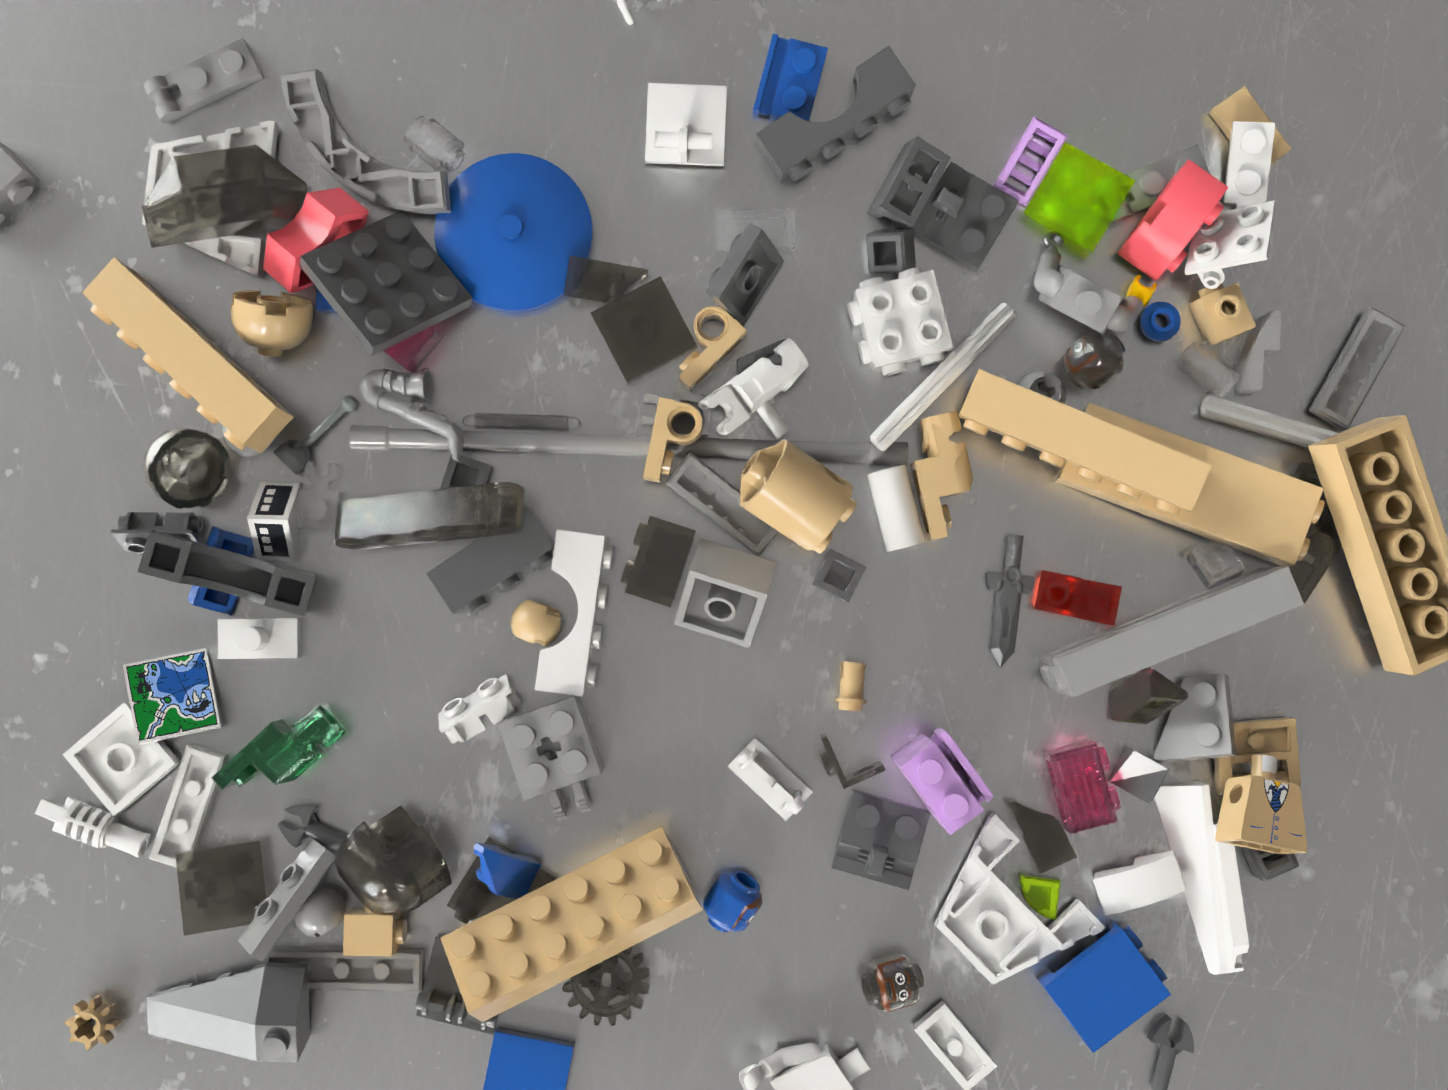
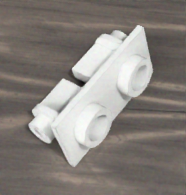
M505 674L498 679L490 678L480 684L476 692L466 698H456L447 703L442 711L438 713L440 732H445L452 744L457 741L464 743L486 729V725L480 718L485 713L494 725L517 712V706L523 703L516 690L511 691L509 676Z
M756 737L728 765L740 779L785 821L793 813L796 815L805 806L806 803L804 801L813 793L806 784Z

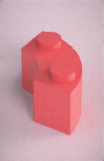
M1188 159L1170 179L1145 215L1135 225L1117 254L1154 281L1166 269L1173 273L1187 255V252L1183 249L1202 224L1205 223L1210 226L1223 210L1224 205L1219 201L1228 189V186Z
M341 188L308 192L303 206L295 218L282 229L267 234L263 270L290 293L309 288L314 284L299 266L300 256L363 228L369 211Z

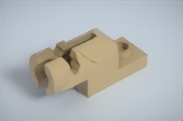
M958 411L927 417L920 421L922 454L927 453L928 458L914 461L910 466L927 541L948 537L947 528H952L949 508L947 504L941 505L940 498L970 491L973 481L966 443H955L949 440L950 436L962 430Z

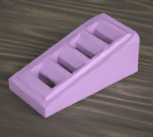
M1033 117L994 187L1027 207L1069 136L1042 120ZM1036 133L1055 144L1050 151L1030 140L1033 134ZM1028 147L1045 157L1046 160L1043 165L1022 154L1025 148ZM1017 161L1037 171L1038 174L1035 179L1015 169ZM1009 175L1029 185L1028 191L1025 193L1007 183L1006 180Z

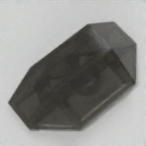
M251 145L174 156L142 205L150 245L151 248L283 228L300 211L308 191L306 182L259 146Z

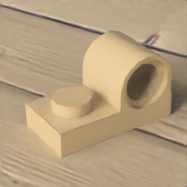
M705 307L695 317V337L705 350L701 354L695 350L679 366L683 371L679 375V381L690 392L747 337V330L721 307ZM711 319L720 321L724 326L722 334L718 337H708L702 331V326L706 321Z
M659 397L643 474L645 480L661 483L662 474L670 475L674 452L667 450L669 443L690 445L700 438L703 431V420L700 412L694 406ZM689 415L694 419L695 428L690 434L680 435L673 430L672 424L677 416Z

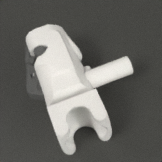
M790 338L779 340L737 359V375L699 402V407L702 410L714 408L717 405L724 408L725 418L716 427L720 435L731 433L747 421L752 413L757 411L774 436L779 439L790 429L772 406L775 403L773 397L780 391L786 392L789 390L797 378L809 366L807 359L797 344Z

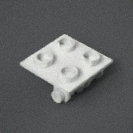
M1275 200L1223 211L1210 226L1203 223L1191 239L1185 274L1197 273L1206 288L1214 289L1223 283L1225 279L1223 268L1267 260L1276 207Z

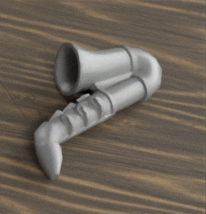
M384 368L373 370L362 378L360 391L364 400L378 409L383 408L393 412L409 422L447 437L453 459L459 461L464 444L463 430L455 423H451L446 416H439L433 410L428 411L424 404L413 402L414 399H421L424 402H429L431 399L432 379L428 368L412 373Z

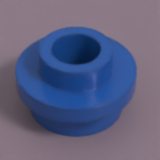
M1162 301L1154 302L1147 306L1140 316V328L1143 334L1156 342L1171 339L1177 334L1181 324L1178 310L1170 303ZM1157 314L1166 317L1167 325L1165 328L1159 327L1156 324L1155 318Z

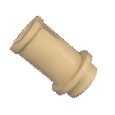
M841 662L839 697H835V701L839 702L838 710L862 711L863 704H867V700L863 699L866 663Z

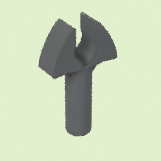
M298 804L284 809L286 812L298 815L303 825H305L301 828H295L285 821L278 823L281 833L293 847H299L303 839L311 837L345 854L351 851L354 845L352 838L318 823L315 817L318 805Z
M1168 1015L1159 1019L1147 1034V1038L1151 1042L1157 1043L1160 1048L1151 1090H1167L1176 1055L1183 1050L1194 1053L1193 1036L1188 1024L1183 1019L1180 1020L1178 1035L1171 1039V1041L1168 1039V1032L1172 1019Z

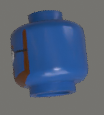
M740 870L724 872L717 877L704 897L703 907L709 916V923L716 930L721 932L744 931L762 906L763 900L762 894L759 891L760 885L751 875Z

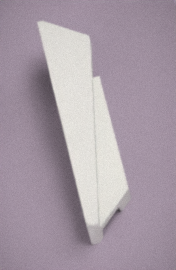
M1192 780L1161 785L1154 798L1170 849L1175 851L1186 885L1184 894L1208 971L1215 975L1243 971L1241 954L1248 952L1249 938L1235 845L1215 842L1219 817L1213 818L1209 784Z

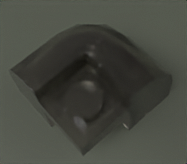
M401 805L371 826H368L363 821L344 839L335 857V865L339 876L358 900L372 912L374 910L385 913L403 911V914L419 908L452 884L447 863L434 840L422 825L418 827Z

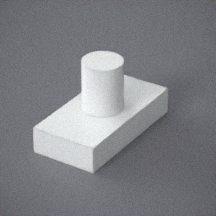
M302 618L218 619V659L302 657Z

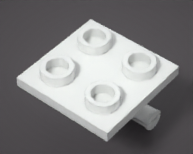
M648 83L645 163L724 166L727 86Z

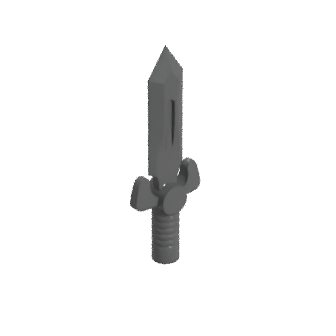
M1008 534L1005 566L1002 572L989 571L987 573L990 590H996L997 582L1000 579L1003 580V587L997 591L990 645V650L1000 668L1015 652L1022 595L1017 590V584L1021 581L1023 583V593L1028 595L1031 593L1035 583L1033 576L1021 575L1020 572L1024 536Z

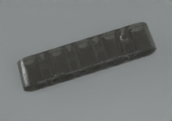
M498 482L344 500L337 505L334 543L336 546L347 550H366L518 533L522 531L524 524L525 490L522 486L515 483Z

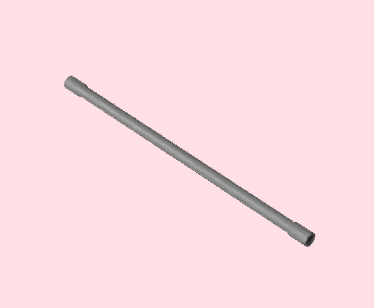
M352 425L350 428L349 441L351 449L388 450L390 448L450 450L447 437L428 429H397L387 426ZM463 431V450L647 456L651 436ZM699 438L690 445L669 443L667 450L673 451L674 457H685L690 451L698 458L750 459L758 450L776 445L782 440ZM789 441L815 460L821 462H854L887 466L908 465V442H893L885 451H881L872 442Z

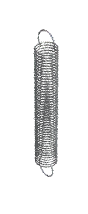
M498 413V414H497V420H496V426H495L494 414H493V419H492V414H491L490 426H489V419H488V426H487V419H486V426H485V419H484V426H483L482 414H481L480 426H479V418H478V414H477L476 426H475V419H474V427H475V428L477 427V429H478V427H479V429H480V427H481V429H482V427H483V429H484V427H485V429H486V427H487V429H488V427H489V429H490V427H491V429H492V427H493V429H494V427H495V429H496V427H497V429H498V427H499V429H500V427H501V429H502V427H503V429H504V427H505V429H506V427H507V429H508V427H509V429H510L509 422H508V426H507V422H506V426H505V421H506V415H507V421H508V415H509V421H510V415H511V414H505V413H504V414H503V413H502V414H501V413L499 414V413ZM532 414V415H531V430H532V416H533V430H534V416H535V430H536V416H537V430H538V416H539V430H540V416H541V430H542V416H543V415H541V414H540V415H539V414H538V415H537V414H536V415H535V414L533 415V414ZM560 415V416H559V431H560V417H561V431H562V417H563V431H564V417H565V431H566V417H567V431H568V430H569V429H568V416H567V415H566V416H565V415H564V416H563V415H562V416Z

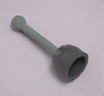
M351 395L343 397L341 406L305 440H288L281 444L274 451V454L297 475L309 462L310 452L308 447L346 411H352L357 407L355 397Z

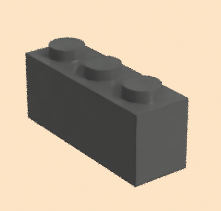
M527 506L426 574L451 612L458 614L464 611L468 616L486 605L487 601L484 597L495 589H498L501 594L519 583L521 580L518 574L531 566L533 571H536L552 561L553 556L551 552L554 551L555 542L534 510Z

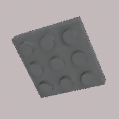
M403 211L396 212L300 256L299 266L370 356L470 307L473 299Z

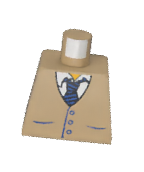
M1253 755L1251 756V775L1233 777L1227 780L1215 842L1275 854L1307 852L1301 788L1294 783L1276 780V757Z

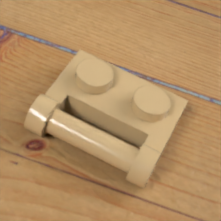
M1284 717L1233 721L1236 756L1214 758L1215 772L1213 783L1217 795L1224 794L1225 784L1229 778L1251 775V773L1232 774L1231 764L1251 762V756L1268 755L1276 757L1277 760H1282V768L1277 771L1276 780L1301 786L1296 718Z

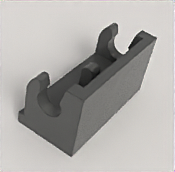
M918 136L907 142L900 151L867 213L875 218H882V216L889 218L893 221L892 227L897 229L907 226L910 228L914 227L951 157Z

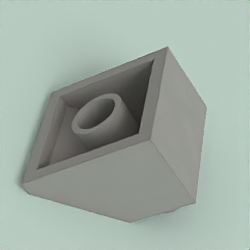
M700 538L674 625L750 648L768 596L777 562Z

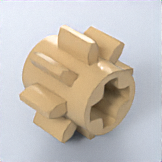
M101 995L92 998L89 1005L84 1000L75 1004L73 1010L77 1015L72 1016L64 1023L70 1026L72 1036L69 1041L85 1043V1049L89 1051L97 1045L98 1041L106 1045L113 1040L114 1036L110 1030L122 1024V1020L116 1019L114 1009L117 1004L113 1003L110 1005L102 1002ZM92 1019H94L97 1023L95 1026H93L90 1022Z

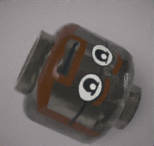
M1096 330L1089 331L1066 350L1065 363L1063 364L1065 374L1076 387L1097 390L1123 371L1124 359L1122 354L1125 353V347L1120 339L1112 333L1106 335Z
M893 954L872 960L868 963L865 973L861 975V987L867 1003L870 1006L875 1005L881 1012H891L914 1005L919 998V988L924 986V978L917 963L912 964L903 954Z

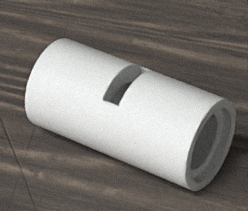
M906 465L867 474L886 551L889 552L924 543L925 538Z

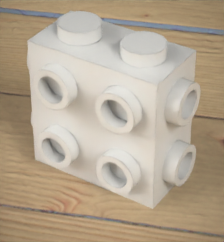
M921 267L911 268L898 273L899 279L884 282L882 277L868 279L859 284L860 289L855 290L852 296L853 302L848 303L849 315L853 326H860L863 340L858 341L860 357L863 364H870L872 373L882 370L883 376L894 375L906 371L905 364L921 361L922 366L937 364L944 361V354H948L953 349L933 270L922 272Z

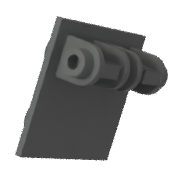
M436 936L422 992H419L416 1000V1016L494 1035L499 1014L484 1022L468 1014L441 939Z

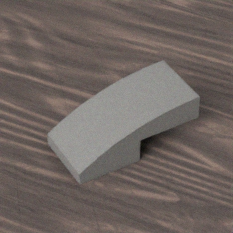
M1273 310L1261 316L1255 324L1256 327L1251 330L1239 359L1234 394L1251 395L1263 390L1264 356L1267 357L1281 351L1282 310Z

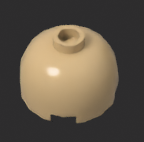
M261 290L234 292L230 310L233 328L246 344L258 347V354L268 357L282 356V350L296 348L308 336L314 317V304H311V299L286 292H280V297L272 295L260 296Z

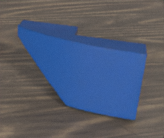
M476 842L474 846V854L480 857L481 862L480 868L476 870L477 878L487 884L491 892L511 899H518L527 894L542 864L529 856L507 853L496 845Z

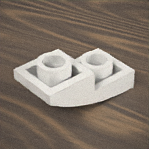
M1174 850L1134 858L1133 865L1094 872L1093 882L1105 916L1143 907L1186 890L1184 878Z

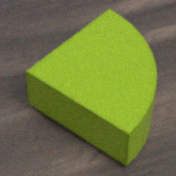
M1018 873L1019 888L1029 906L1040 915L1056 920L1061 880L1056 877Z

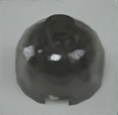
M183 427L168 430L154 439L145 453L143 463L145 481L159 499L175 508L205 507L220 497L229 482V477L226 476L228 469L226 458H229V454L218 439L202 430Z

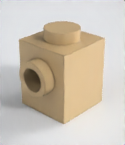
M1238 282L1225 288L1222 283L1214 289L1205 287L1198 291L1200 298L1189 304L1206 348L1241 335L1256 327Z
M376 900L365 902V907L353 906L344 914L343 956H393L400 948V944H405L407 936L406 919H401V907H389L388 901Z

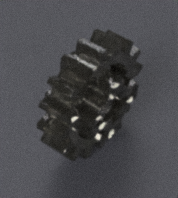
M632 947L571 977V980L565 982L562 987L563 992H573L568 1006L574 1007L579 1004L582 1007L579 1018L584 1019L591 1013L594 1015V1025L597 1026L601 1022L602 1017H608L611 1026L616 1024L618 1014H621L626 1020L631 1019L632 1011L630 1006L641 1009L644 1000L638 994H648L650 987L648 983L641 981L650 975V968L639 967L645 957L643 952L633 956L631 953ZM619 958L629 966L633 976H631L630 972L623 970L618 962ZM603 973L611 974L609 987L602 985ZM582 987L589 989L594 997V1001L587 997ZM618 995L626 997L616 1004L608 1005L609 1001Z

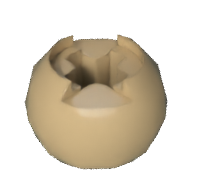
M526 599L517 605L512 613L510 624L512 633L516 637L533 644L537 642L545 647L555 641L559 635L562 620L558 610Z

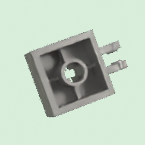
M573 695L497 723L523 801L547 793L554 815L558 821L567 819V809L559 788L571 785L576 805L580 811L584 813L591 810L582 780L600 775L604 768L580 696ZM544 737H549L552 742L559 741L561 748L556 751L557 756H552L550 752L544 751L543 745L546 743Z

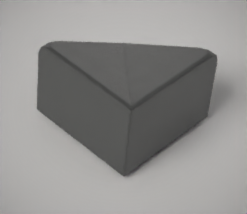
M913 228L880 229L866 234L869 274L900 273L916 267Z
M1126 747L1108 781L1150 804L1170 768L1133 748Z

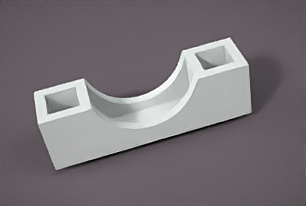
M557 530L551 570L564 577L572 586L577 597L578 615L572 631L563 641L552 647L540 650L535 690L583 697L587 693V688L594 689L597 665L591 664L592 649L600 648L603 625L596 624L598 608L605 609L608 585L601 584L603 569L611 568L613 546L607 545L608 537L565 530Z

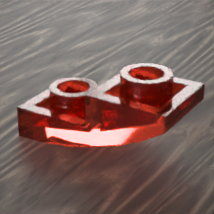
M1042 570L1034 609L1115 626L1122 586Z

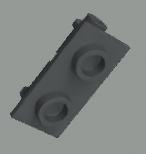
M127 512L126 516L119 517L118 529H111V534L124 550L134 554H143L149 532L152 530L200 542L195 533L202 531L203 519L201 516H195L193 512H165L163 526H158L160 516L157 512Z

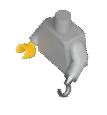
M1055 232L1047 233L1043 238L1045 250L1041 253L1034 278V286L1041 293L1038 300L1102 334H1105L1107 329L1116 333H1124L1129 330L1142 308L1149 303L1157 288V284L1154 282L1152 287L1144 286L1139 282L1142 276L1137 275L1124 299V297L1073 270L1059 265L1061 254L1050 239L1056 241L1060 246L1064 244V239Z

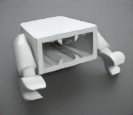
M811 1042L781 1048L759 1062V1066L757 1063L743 1067L739 1071L738 1079L743 1090H755L765 1077H769L770 1084L775 1090H858L853 1081L870 1070L871 1067L858 1047L838 1060L827 1043L818 1046Z

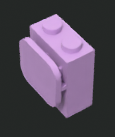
M939 727L933 731L934 735L930 738L921 733L890 757L936 821L949 835H952L984 811L980 805L981 802L985 800L988 803L994 796L955 741L944 729Z

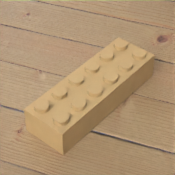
M1407 416L1375 418L1309 445L1308 448L1321 486L1324 488L1323 492L1384 671L1415 676L1448 661V539Z
M661 826L440 937L468 1014L484 1022L703 911V908L671 839Z

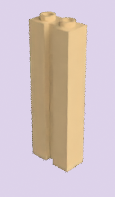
M1088 403L1084 408L1083 412L1213 466L1192 512L1180 510L1178 516L1154 507L1157 500L1141 494L1139 500L1117 492L1118 484L1102 478L1099 484L1077 475L1079 467L1065 461L1057 477V483L1280 566L1295 565L1297 560H1303L1310 544V539L1306 538L1310 524H1315L1318 521L1324 508L1325 502L1320 500L1324 488L1095 404Z

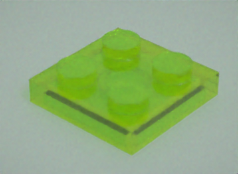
M1065 142L1023 214L1094 253L1135 185L1136 180Z

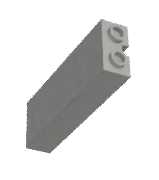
M1289 566L1275 567L1273 569L1271 567L1258 568L1043 654L1041 657L1045 665L1040 666V671L1049 689L1054 687L1057 693L1075 697L1303 606L1304 603Z

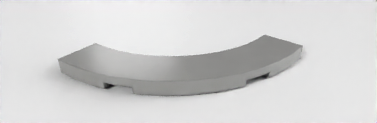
M314 69L280 75L284 100L293 124L296 125L300 136L306 144L307 150L335 180L362 197L391 209L423 214L451 213L447 172L443 170H408L393 167L375 159L351 139L336 118L326 93L322 72Z

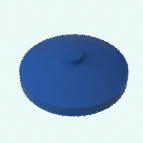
M507 153L491 156L476 162L461 172L450 184L451 213L436 214L434 225L435 247L438 256L472 296V301L499 312L525 313L539 310L555 303L577 284L585 272L591 257L594 230L586 199L580 188L566 172L540 157L521 153Z

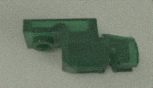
M321 705L316 706L311 712L296 720L290 726L283 719L273 721L211 778L222 790L235 784L240 788L258 773V770L255 768L257 766L275 785L296 780L322 756V748L318 746V743L323 747L332 746L346 733V730L336 717Z

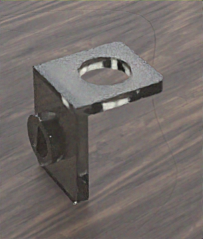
M826 734L819 735L826 750L825 753L819 755L829 777L837 775L843 789L886 770L884 764L881 761H877L844 776Z

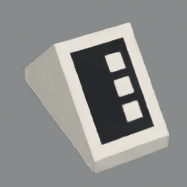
M260 482L247 517L256 558L270 561L299 562L303 483Z

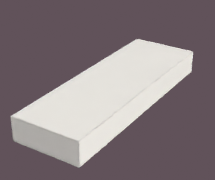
M194 743L186 745L149 859L185 871L192 869L229 757L228 754Z

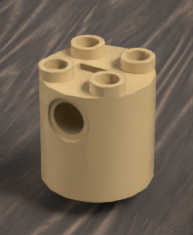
M785 439L776 445L755 452L741 473L740 506L807 551L813 549L819 554L822 553L829 545L833 536L831 531L838 521L845 522L857 505V501L851 498L853 493V485L833 473L823 464Z

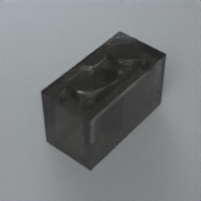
M649 516L647 523L640 522L633 542L634 545L640 546L635 562L627 560L621 578V583L627 584L625 593L672 607L695 539L696 530L653 516Z

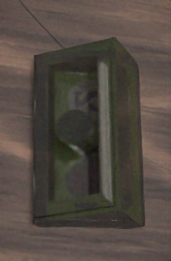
M1150 667L1145 668L1109 692L1111 720L1115 722L1148 724L1184 702L1188 698V692Z

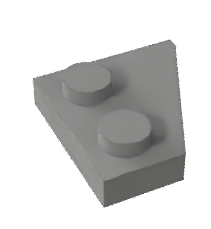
M1222 673L1184 678L1180 687L1181 690L1178 692L1155 750L1154 760L1162 763L1236 756L1229 676Z

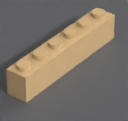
M114 257L82 292L94 304L90 310L106 324L111 325L114 323L118 326L120 330L116 335L131 348L136 350L140 347L146 353L142 359L160 374L166 371L173 378L169 383L170 386L186 399L193 397L200 405L196 410L211 423L216 425L220 422L227 429L223 435L239 449L244 450L248 446L262 453L293 419V416L143 277Z
M981 369L978 370L959 413V417L966 420L963 427L984 436H986L988 430L1003 435L1001 443L1024 452L1027 445L1041 451L1039 459L1061 468L1064 461L1079 467L1077 475L1099 484L1102 478L1118 484L1117 492L1139 500L1141 494L1157 500L1154 507L1178 516L1180 510L1192 512L1213 466Z

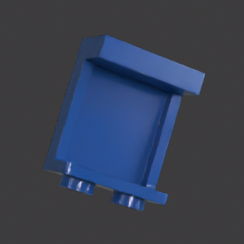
M1114 921L1107 925L1110 931L1058 971L1053 973L1048 968L1036 977L1092 1053L1096 1052L1171 995L1163 984L1168 979L1164 971L1153 958L1146 961L1139 952V949L1144 945L1129 926L1122 929Z

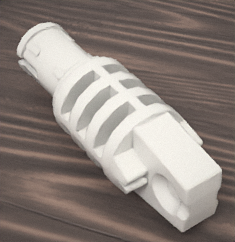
M67 797L64 805L51 800L41 799L35 812L36 815L56 822L52 831L98 849L111 846L141 858L151 840V834L143 833L119 823L117 816H113L110 812Z

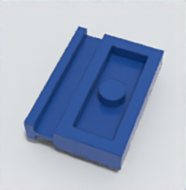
M773 34L754 103L753 114L770 116V119L777 120L790 111L797 117L810 121L828 48L792 38L790 40L778 37L779 35Z

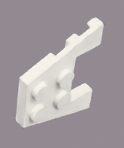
M268 120L259 122L260 125L244 129L235 127L226 129L225 133L206 137L197 135L151 145L142 224L151 230L253 276L262 277L266 242L260 238L225 235L233 157L275 161L278 124L275 121Z
M993 812L988 816L934 922L935 926L992 985L1038 963L1039 959L1058 950L1063 951L1075 945L1074 942L1090 934L1094 936L1106 928L1077 898L1048 927L1022 903L992 872V868L1020 841Z

